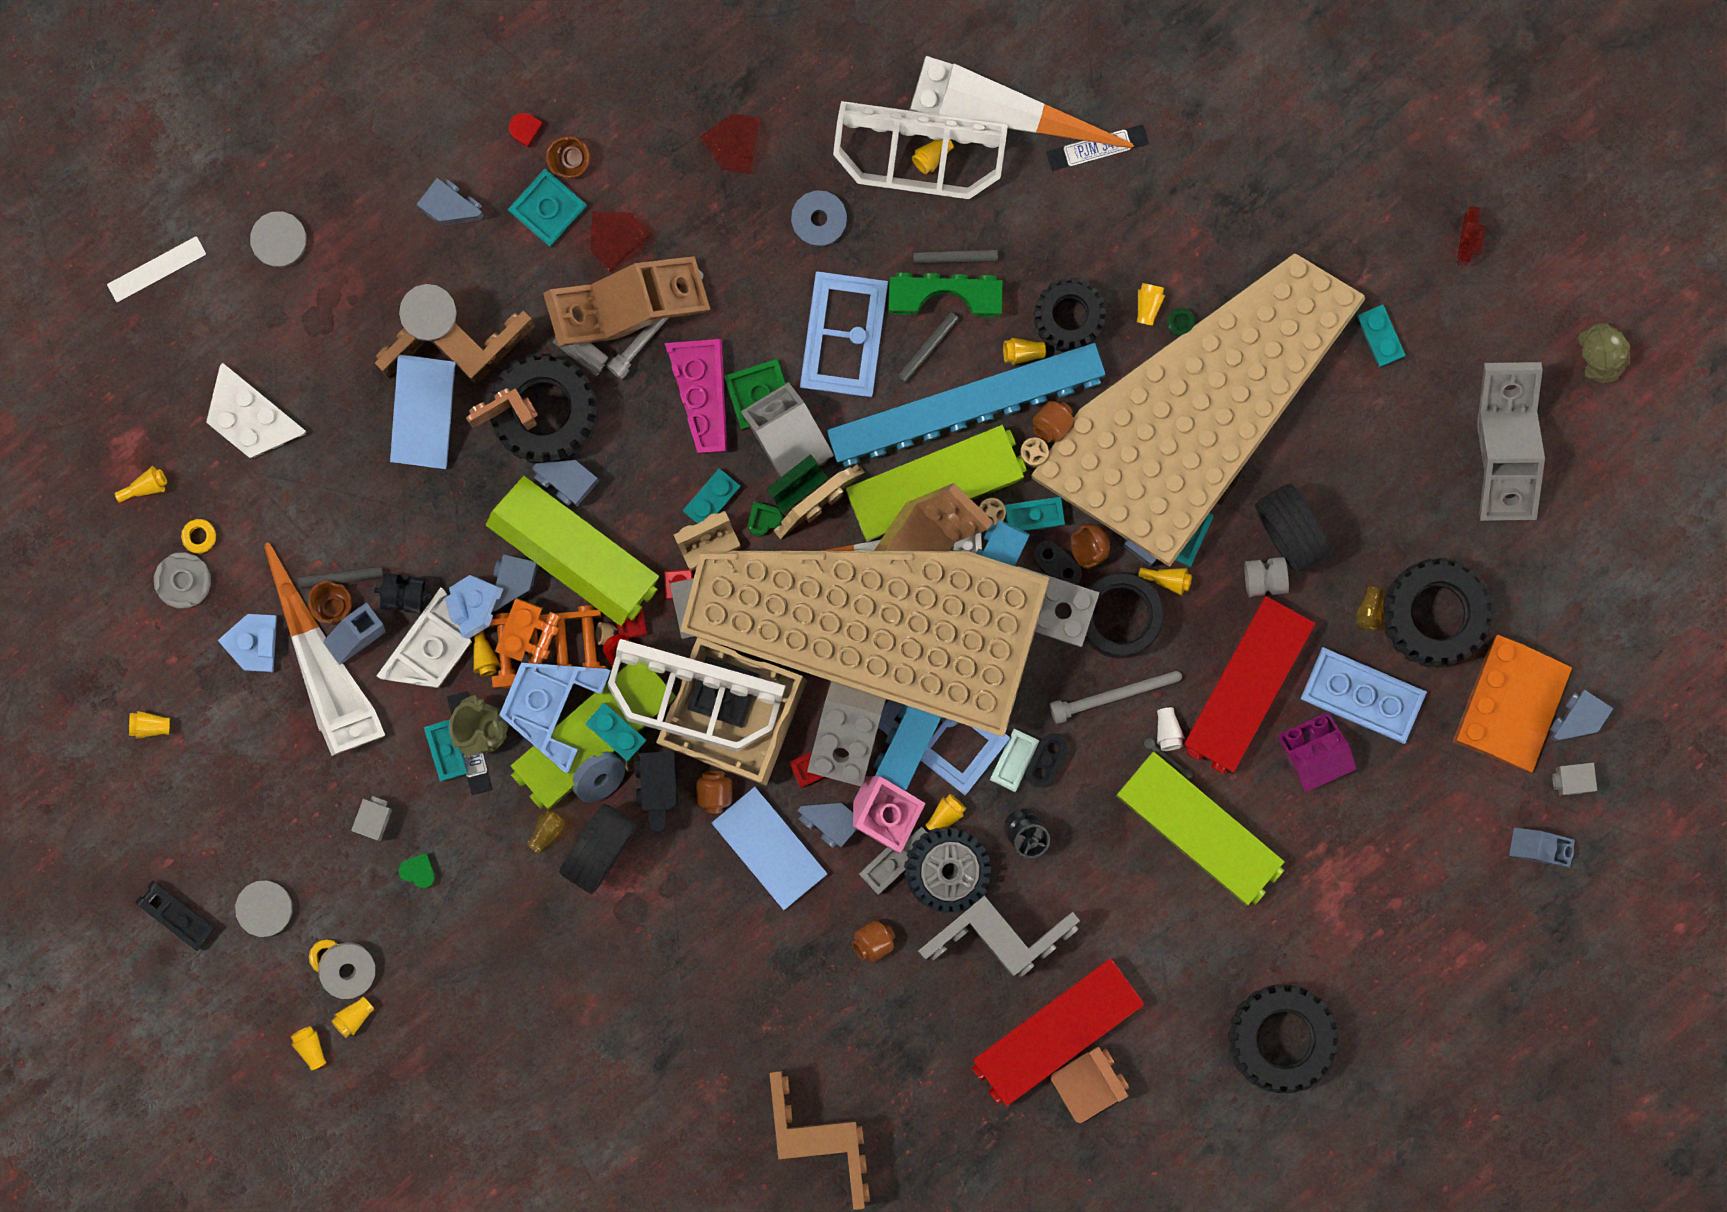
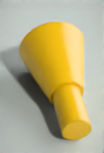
M151 466L133 481L130 486L115 492V497L121 503L134 496L164 492V485L167 484L166 477L161 469L157 470Z
M1141 567L1139 571V577L1154 581L1156 584L1181 596L1184 591H1189L1192 575L1188 574V568L1160 569L1156 571Z
M482 630L473 636L475 641L473 672L480 673L481 677H486L497 673L496 669L500 667V662Z

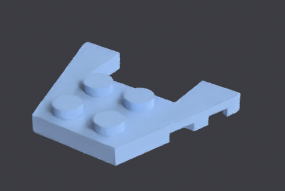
M521 663L499 715L562 771L568 773L578 749L552 739L551 735L573 684L575 683L602 694L611 670Z

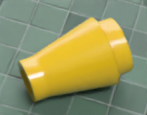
M943 139L934 140L915 150L912 161L922 173L934 172L940 164ZM950 139L948 143L947 154L950 150L954 148V145Z
M1142 283L1141 290L1138 289V323L1153 326L1154 319L1165 297L1163 295V287Z
M1011 337L1010 340H1005L1003 343L1004 361L1012 365L1043 359L1046 355L1044 342Z
M141 711L130 713L129 736H136V739L162 734L169 735L170 718Z
M949 794L946 798H942L925 826L929 830L950 827L964 817L963 813L966 807L956 797Z
M362 997L359 1001L334 1014L336 1017L331 1022L347 1038L350 1034L354 1035L374 1008Z
M311 1026L305 1027L290 1036L293 1041L291 1045L308 1064L311 1071L326 1064L317 1031H313Z

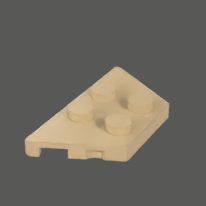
M856 464L852 469L850 467L837 473L795 506L781 521L782 524L774 529L780 540L805 520L810 523L822 513L821 507L826 503L833 505L844 496L843 490L865 473L862 467Z

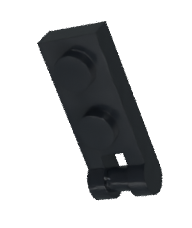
M152 880L148 885L149 890L143 897L140 896L135 903L194 950L198 951L215 928ZM159 896L164 901L157 909L152 903Z

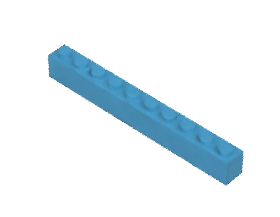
M1092 343L827 430V436L837 466L843 464L844 468L859 464V458L870 455L871 459L887 454L886 449L897 446L898 450L911 447L914 445V440L923 437L925 441H930L940 437V432L951 429L952 433L967 428L966 423L975 420L978 421V424L993 420L994 414L1003 411L1005 415L1013 414L1021 410V405L1030 402L1032 406H1037L1047 402V397L1055 394L1058 395V398L1068 396L1074 393L1073 388L1084 385L1085 389L1101 384L1100 380L1104 379L1106 374L1096 345Z
M998 520L996 525H990L984 536V539L988 540L984 551L978 549L976 554L1015 566L1030 534ZM903 704L897 716L902 721L898 729L892 727L885 741L890 746L886 754L880 752L873 768L878 770L875 776H880L906 791L940 722L941 716Z

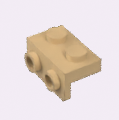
M725 511L711 514L704 521L694 526H685L679 533L674 534L679 549L691 571L697 568L702 551H735L741 547Z

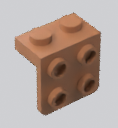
M506 388L494 396L495 400L487 405L483 402L469 410L470 415L466 417L469 424L476 428L513 407L522 424L529 430L537 425L534 417L538 416L527 397L522 399L516 389L510 391L509 388Z
M1095 1047L1051 1074L1052 1083L1074 1120L1078 1123L1086 1121L1112 1104L1128 1097L1126 1090L1129 1089V1086L1122 1074L1116 1076L1112 1070L1111 1065L1115 1063L1107 1049L1101 1051L1099 1047Z

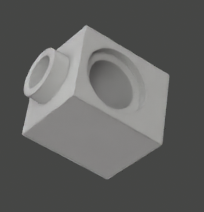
M1594 763L1560 766L1556 768V773L1552 774L1554 790H1559V796L1597 791Z
M374 796L371 797L370 801L363 799L351 831L381 841L392 813V809L386 807L388 802Z

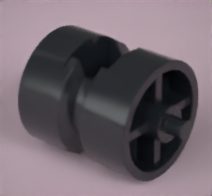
M385 573L380 588L375 587L374 593H379L380 609L397 611L399 607H402L404 612L421 614L425 599L431 600V594L426 593L425 577L409 576L404 580L401 575Z
M1019 809L1007 817L1004 823V832L1020 856L1032 859L1041 856L1048 849L1050 835L1033 811Z

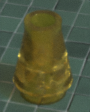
M1367 587L1365 596L1355 615L1357 627L1376 631L1379 625L1382 624V589Z
M550 810L540 814L527 845L537 853H541L548 844L564 831L562 827L566 822Z

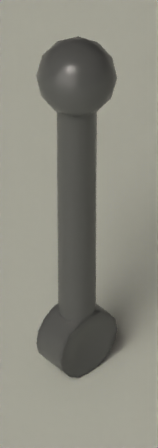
M1152 738L1145 740L1144 747L1146 749H1152L1182 773L1181 775L1187 780L1192 778V771L1184 769L1158 748Z

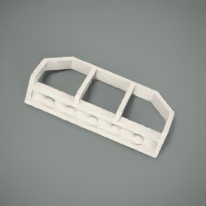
M841 101L833 155L858 184L970 199L1000 179L1008 125ZM843 124L849 128H872L877 132L893 131L887 176L862 173L840 147ZM899 132L906 136L917 134L928 136L934 140L943 139L937 183L893 177ZM949 139L962 144L971 142L981 143L990 148L999 146L996 169L968 188L943 184Z
M622 639L619 640L616 658L608 682V688L627 721L736 752L772 733L785 685ZM621 661L629 665H637V663L648 665L649 670L658 673H664L665 670L671 672L657 720L631 712L615 684ZM675 677L686 681H691L694 678L703 681V684L707 687L719 688L706 734L663 722ZM725 688L731 689L730 692L735 695L747 696V694L757 696L761 702L774 704L768 726L738 742L712 736Z

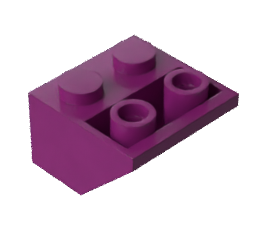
M1329 712L1277 735L1290 766L1305 793L1357 769L1350 747Z

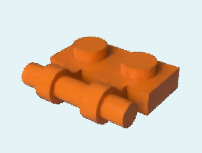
M515 598L495 652L522 662L526 651L533 654L530 663L542 664L543 660L548 658L550 652L548 647L551 639L558 632L559 627L557 624L560 615L550 612L547 621L541 620L539 615L542 607ZM534 628L542 630L537 645L529 642Z

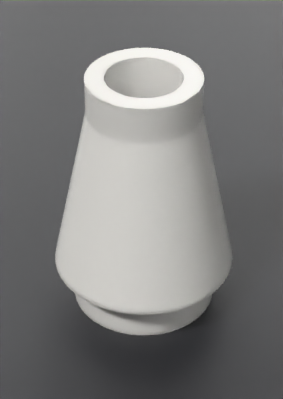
M1174 708L1158 710L1157 744L1161 746L1162 751L1182 748L1185 737L1176 718Z

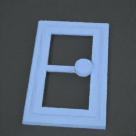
M816 272L800 388L872 398L888 281ZM829 289L871 295L866 332L861 327H855L850 332L823 329ZM823 335L850 338L854 344H862L864 342L859 380L817 374Z
M889 700L884 706L878 726L887 735H889L892 727L898 729L900 724L894 719L903 704ZM942 717L943 724L932 736L921 761L966 795L1010 737L1007 734L1002 737L972 727L989 741L964 773H961L931 749L947 727H953L958 723Z

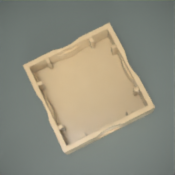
M697 637L689 659L704 663L706 656L758 673L760 674V679L785 685L773 731L771 734L737 752L662 730L657 744L767 786L807 680L801 675L766 662H758L742 656L734 650ZM694 678L691 681L682 680L680 691L669 709L665 722L706 734L711 718L688 710L698 680ZM753 695L742 728L716 720L712 736L733 742H738L768 726L774 704L761 702L757 696Z

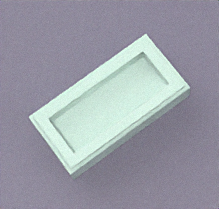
M1014 729L990 781L1016 792L1039 740Z

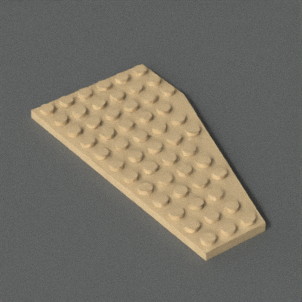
M1294 253L1195 325L1191 331L1181 335L1083 406L1073 418L1074 426L1061 441L1055 442L1049 450L1045 462L1038 465L1032 473V479L1170 567L1362 305L1365 296Z
M702 551L680 631L1004 737L1050 578L969 551Z

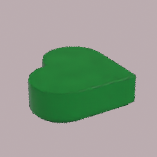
M754 501L748 521L750 533L761 537L769 529L777 528L782 524V512L776 507Z
M427 853L408 859L399 866L400 877L404 881L414 882L420 888H428L435 881V874Z

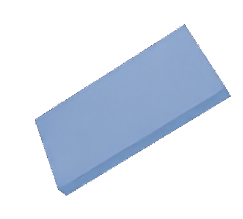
M399 355L390 462L446 469L456 362Z
M1322 647L1300 700L1405 744L1427 692Z
M756 787L751 789L712 822L713 826L783 910L788 908L827 875L826 871Z

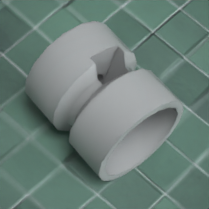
M1285 557L1270 558L1267 563H1263L1261 560L1244 562L1248 597L1264 596L1267 591H1270L1272 595L1289 593Z

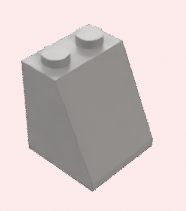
M790 383L785 384L741 411L780 477L810 454L815 458L819 466L824 465L829 458L834 456L807 406Z

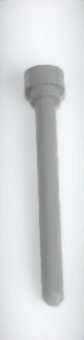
M699 271L701 279H703V273ZM663 318L646 326L622 355L618 354L616 357H611L605 364L607 369L622 380L629 372L630 361L668 318Z
M1179 671L1170 672L1071 703H1067V701L1061 702V700L1051 702L1049 707L1055 725L1067 722V718H1070L1071 714L1179 682L1182 679V674Z

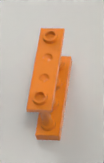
M593 605L578 607V612L557 613L560 615L557 624L559 629L555 636L557 665L572 666L568 664L565 621L582 619L585 651L583 667L607 669L605 666H600V662H597L593 618H602V612L595 610ZM510 613L493 615L494 619L491 620L489 628L497 627L498 642ZM549 614L539 615V619L547 621ZM534 628L529 642L536 645L538 644L537 628ZM528 652V661L530 663L533 654ZM499 653L501 670L498 671V676H492L493 688H511L516 676L515 669H512L511 657Z

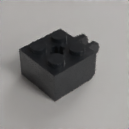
M675 752L640 753V760H635V777L641 778V788H636V803L638 807H642L643 812L649 813L650 829L660 834L667 829V812L674 811L678 807Z

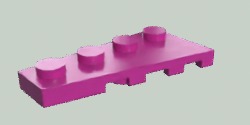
M722 340L665 343L672 363V370L679 386L682 403L688 416L687 419L697 452L699 454L727 452Z

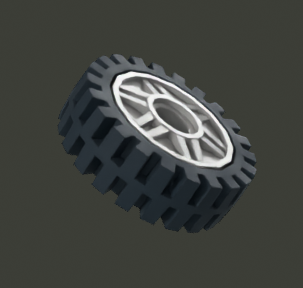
M941 827L940 829H932L929 833L922 834L918 841L915 840L912 844V850H909L906 855L908 860L904 864L906 869L904 875L908 882L909 890L918 901L935 911L955 913L960 912L961 909L966 910L970 908V904L980 900L978 897L981 894L984 895L987 890L985 886L990 882L988 876L991 873V866L989 865V856L985 852L986 849L974 836L957 828ZM947 863H952V873L944 877L942 874L943 866Z

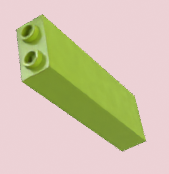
M1003 425L845 488L866 542L868 543L883 537L906 502L952 483H955L971 500H975L1024 479L1023 472L1027 470L1022 457H1016L1012 447L1016 443L1011 431H1005Z
M525 476L517 482L493 509L486 523L488 528L620 626L628 618L633 621L642 609L640 606L641 602L645 600L648 603L657 591V588L654 587L659 578L657 574Z
M637 663V665L628 664L617 673L615 684L632 713L655 719L658 717L667 685L654 671L648 669V665ZM608 682L605 684L602 694L595 692L554 728L551 735L552 739L578 749L568 773L562 771L535 746L530 748L511 765L514 770L511 776L521 787L526 784L533 793L529 797L540 809L545 806L550 810L572 791V786L575 783L573 781L574 774L579 766L589 757L594 755L596 757L602 756V752L616 753L613 748L585 724L603 703L638 733L646 727L627 721L608 688ZM672 691L668 701L667 708L676 699V696Z
M1154 751L1116 795L1118 799L1245 906L1251 902L1256 905L1266 893L1262 889L1269 880L1274 883L1284 871L1281 866L1285 861Z

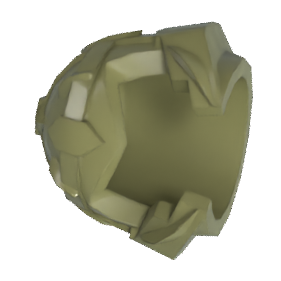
M1608 322L1588 326L1586 331L1580 333L1578 338L1580 345L1583 346L1582 356L1588 364L1585 367V376L1594 379L1598 383L1619 380V376L1624 372L1626 366L1630 364V344L1626 340L1625 335L1622 334V331H1618V329L1610 326Z
M476 695L462 700L450 718L449 732L453 747H458L466 757L480 755L485 752L487 754L497 750L504 739L507 738L506 732L509 727L508 722L499 715L502 709L484 703V699Z

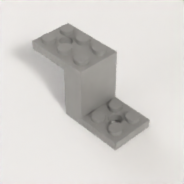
M1541 362L1484 363L1477 421L1484 467L1479 511L1480 521L1537 520L1545 463L1537 414L1543 371ZM1509 385H1516L1512 390L1504 389ZM1508 494H1516L1513 498H1505Z
M1018 566V568L1050 578L1035 633L1082 648L1099 592ZM1061 603L1069 605L1072 611L1071 616L1067 619L1058 618L1055 614L1057 605Z
M831 681L807 772L862 787L886 699ZM844 748L848 751L849 756L839 757L835 754L834 750Z
M983 896L918 950V953L924 960L929 956L932 960H935L947 950L943 946L947 941L952 938L956 942L968 932L965 926L969 924L1010 975L1015 976L1018 973L1022 977L1034 967L1031 961L1040 955L1044 959L1057 948L1053 944L1060 937L1066 940L1078 930L1076 924L1080 920L1073 912L1068 914L1028 948L989 900Z

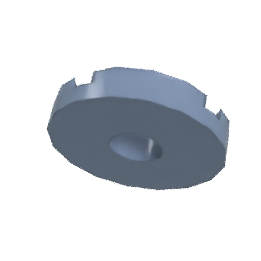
M815 190L804 194L797 200L792 209L791 223L794 233L810 246L824 247L831 245L841 237L846 228L847 214L844 204L837 196L827 191ZM815 212H823L827 216V221L822 226H816L812 223L811 216Z
M602 752V756H591L579 766L573 777L575 783L572 786V790L582 801L588 803L600 801L608 797L620 785L625 774V766L615 753Z

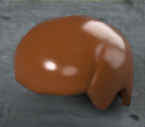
M564 136L551 143L547 149L546 162L553 174L571 179L585 172L590 165L591 153L585 142L573 136Z
M1089 523L1080 526V530L1072 534L1071 549L1079 566L1091 568L1104 563L1108 558L1110 540L1108 534L1100 525Z
M324 580L313 586L308 595V606L312 616L319 622L337 625L352 611V597L343 585Z

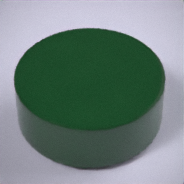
M1175 309L1167 319V328L1172 335L1180 337L1192 330L1196 323L1195 317L1188 309Z

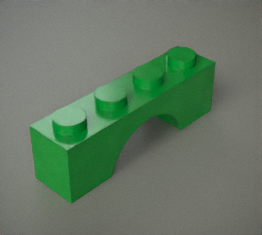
M896 273L895 277H890L889 315H917L920 307L929 298L940 294H949L964 301L970 309L972 317L1001 318L1003 280H997V276L981 275L980 280L968 279L969 276L964 274H954L952 279L940 278V274L934 273L924 274L923 278H912L911 273Z

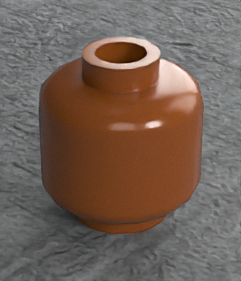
M1049 401L1045 403L1033 417V431L1036 436L1046 443L1061 441L1074 426V419L1071 415L1073 413L1072 409L1064 402Z
M718 770L705 771L696 780V803L698 806L706 808L707 813H722L723 808L732 803V780L725 776V772Z
M873 920L857 929L854 933L852 947L862 961L876 962L893 951L895 933L887 923L883 925L881 922Z

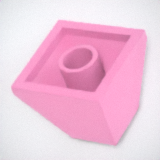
M866 776L863 786L860 787L854 800L853 827L901 854L925 803L880 776Z

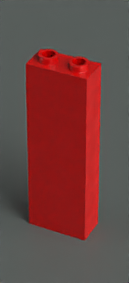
M1267 596L1263 598L1183 743V747L1187 748L1185 752L1187 755L1198 761H1201L1202 757L1212 762L1210 767L1225 775L1227 771L1230 773L1235 771L1315 625L1314 622Z
M1109 958L972 1059L976 1064L972 1067V1070L981 1082L987 1079L992 1088L988 1092L999 1105L1003 1102L1008 1106L1142 1007L1144 1003L1112 959Z

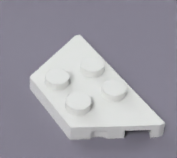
M222 363L220 365L206 423L250 459L262 455L270 449L280 447L297 437L300 438L307 433L225 364Z
M442 588L438 590L380 670L377 677L383 680L439 688L472 643L470 638L467 639L461 636L459 625L451 622L445 597L448 595Z

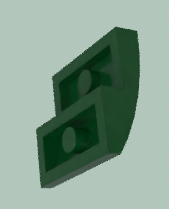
M810 454L766 488L784 517H786L795 506L829 479L823 473L815 458Z

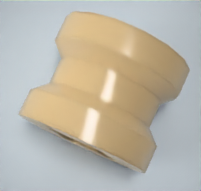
M1034 437L1026 440L1020 451L1024 464L1031 468H1037L1038 465L1044 463L1049 453L1048 446L1040 438Z
M988 498L980 504L979 508L993 521L992 524L996 525L998 520L1004 521L1006 509L1000 500Z

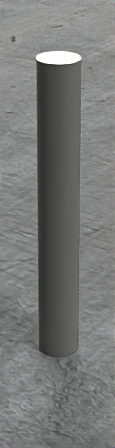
M998 250L913 253L914 264L998 261Z
M950 312L898 374L897 377L902 382L906 383L959 320L954 313Z
M383 567L298 577L299 589L313 587L324 580L339 584L383 578Z

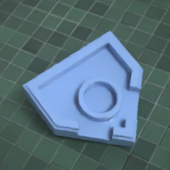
M471 575L449 587L450 595L445 597L450 620L452 623L459 625L461 636L469 639L489 627L493 617L491 615L496 599H500L503 588Z
M247 614L218 640L244 671L273 672L277 616Z

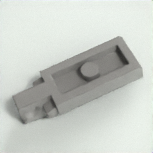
M921 826L912 836H909L901 854L887 847L859 875L879 895L905 870L904 864L908 860L906 855L909 850H912V844L915 840L918 841L922 834L928 832Z

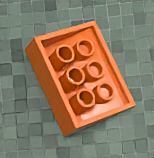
M1499 635L1493 636L1454 736L1453 743L1533 773L1572 667L1518 642Z

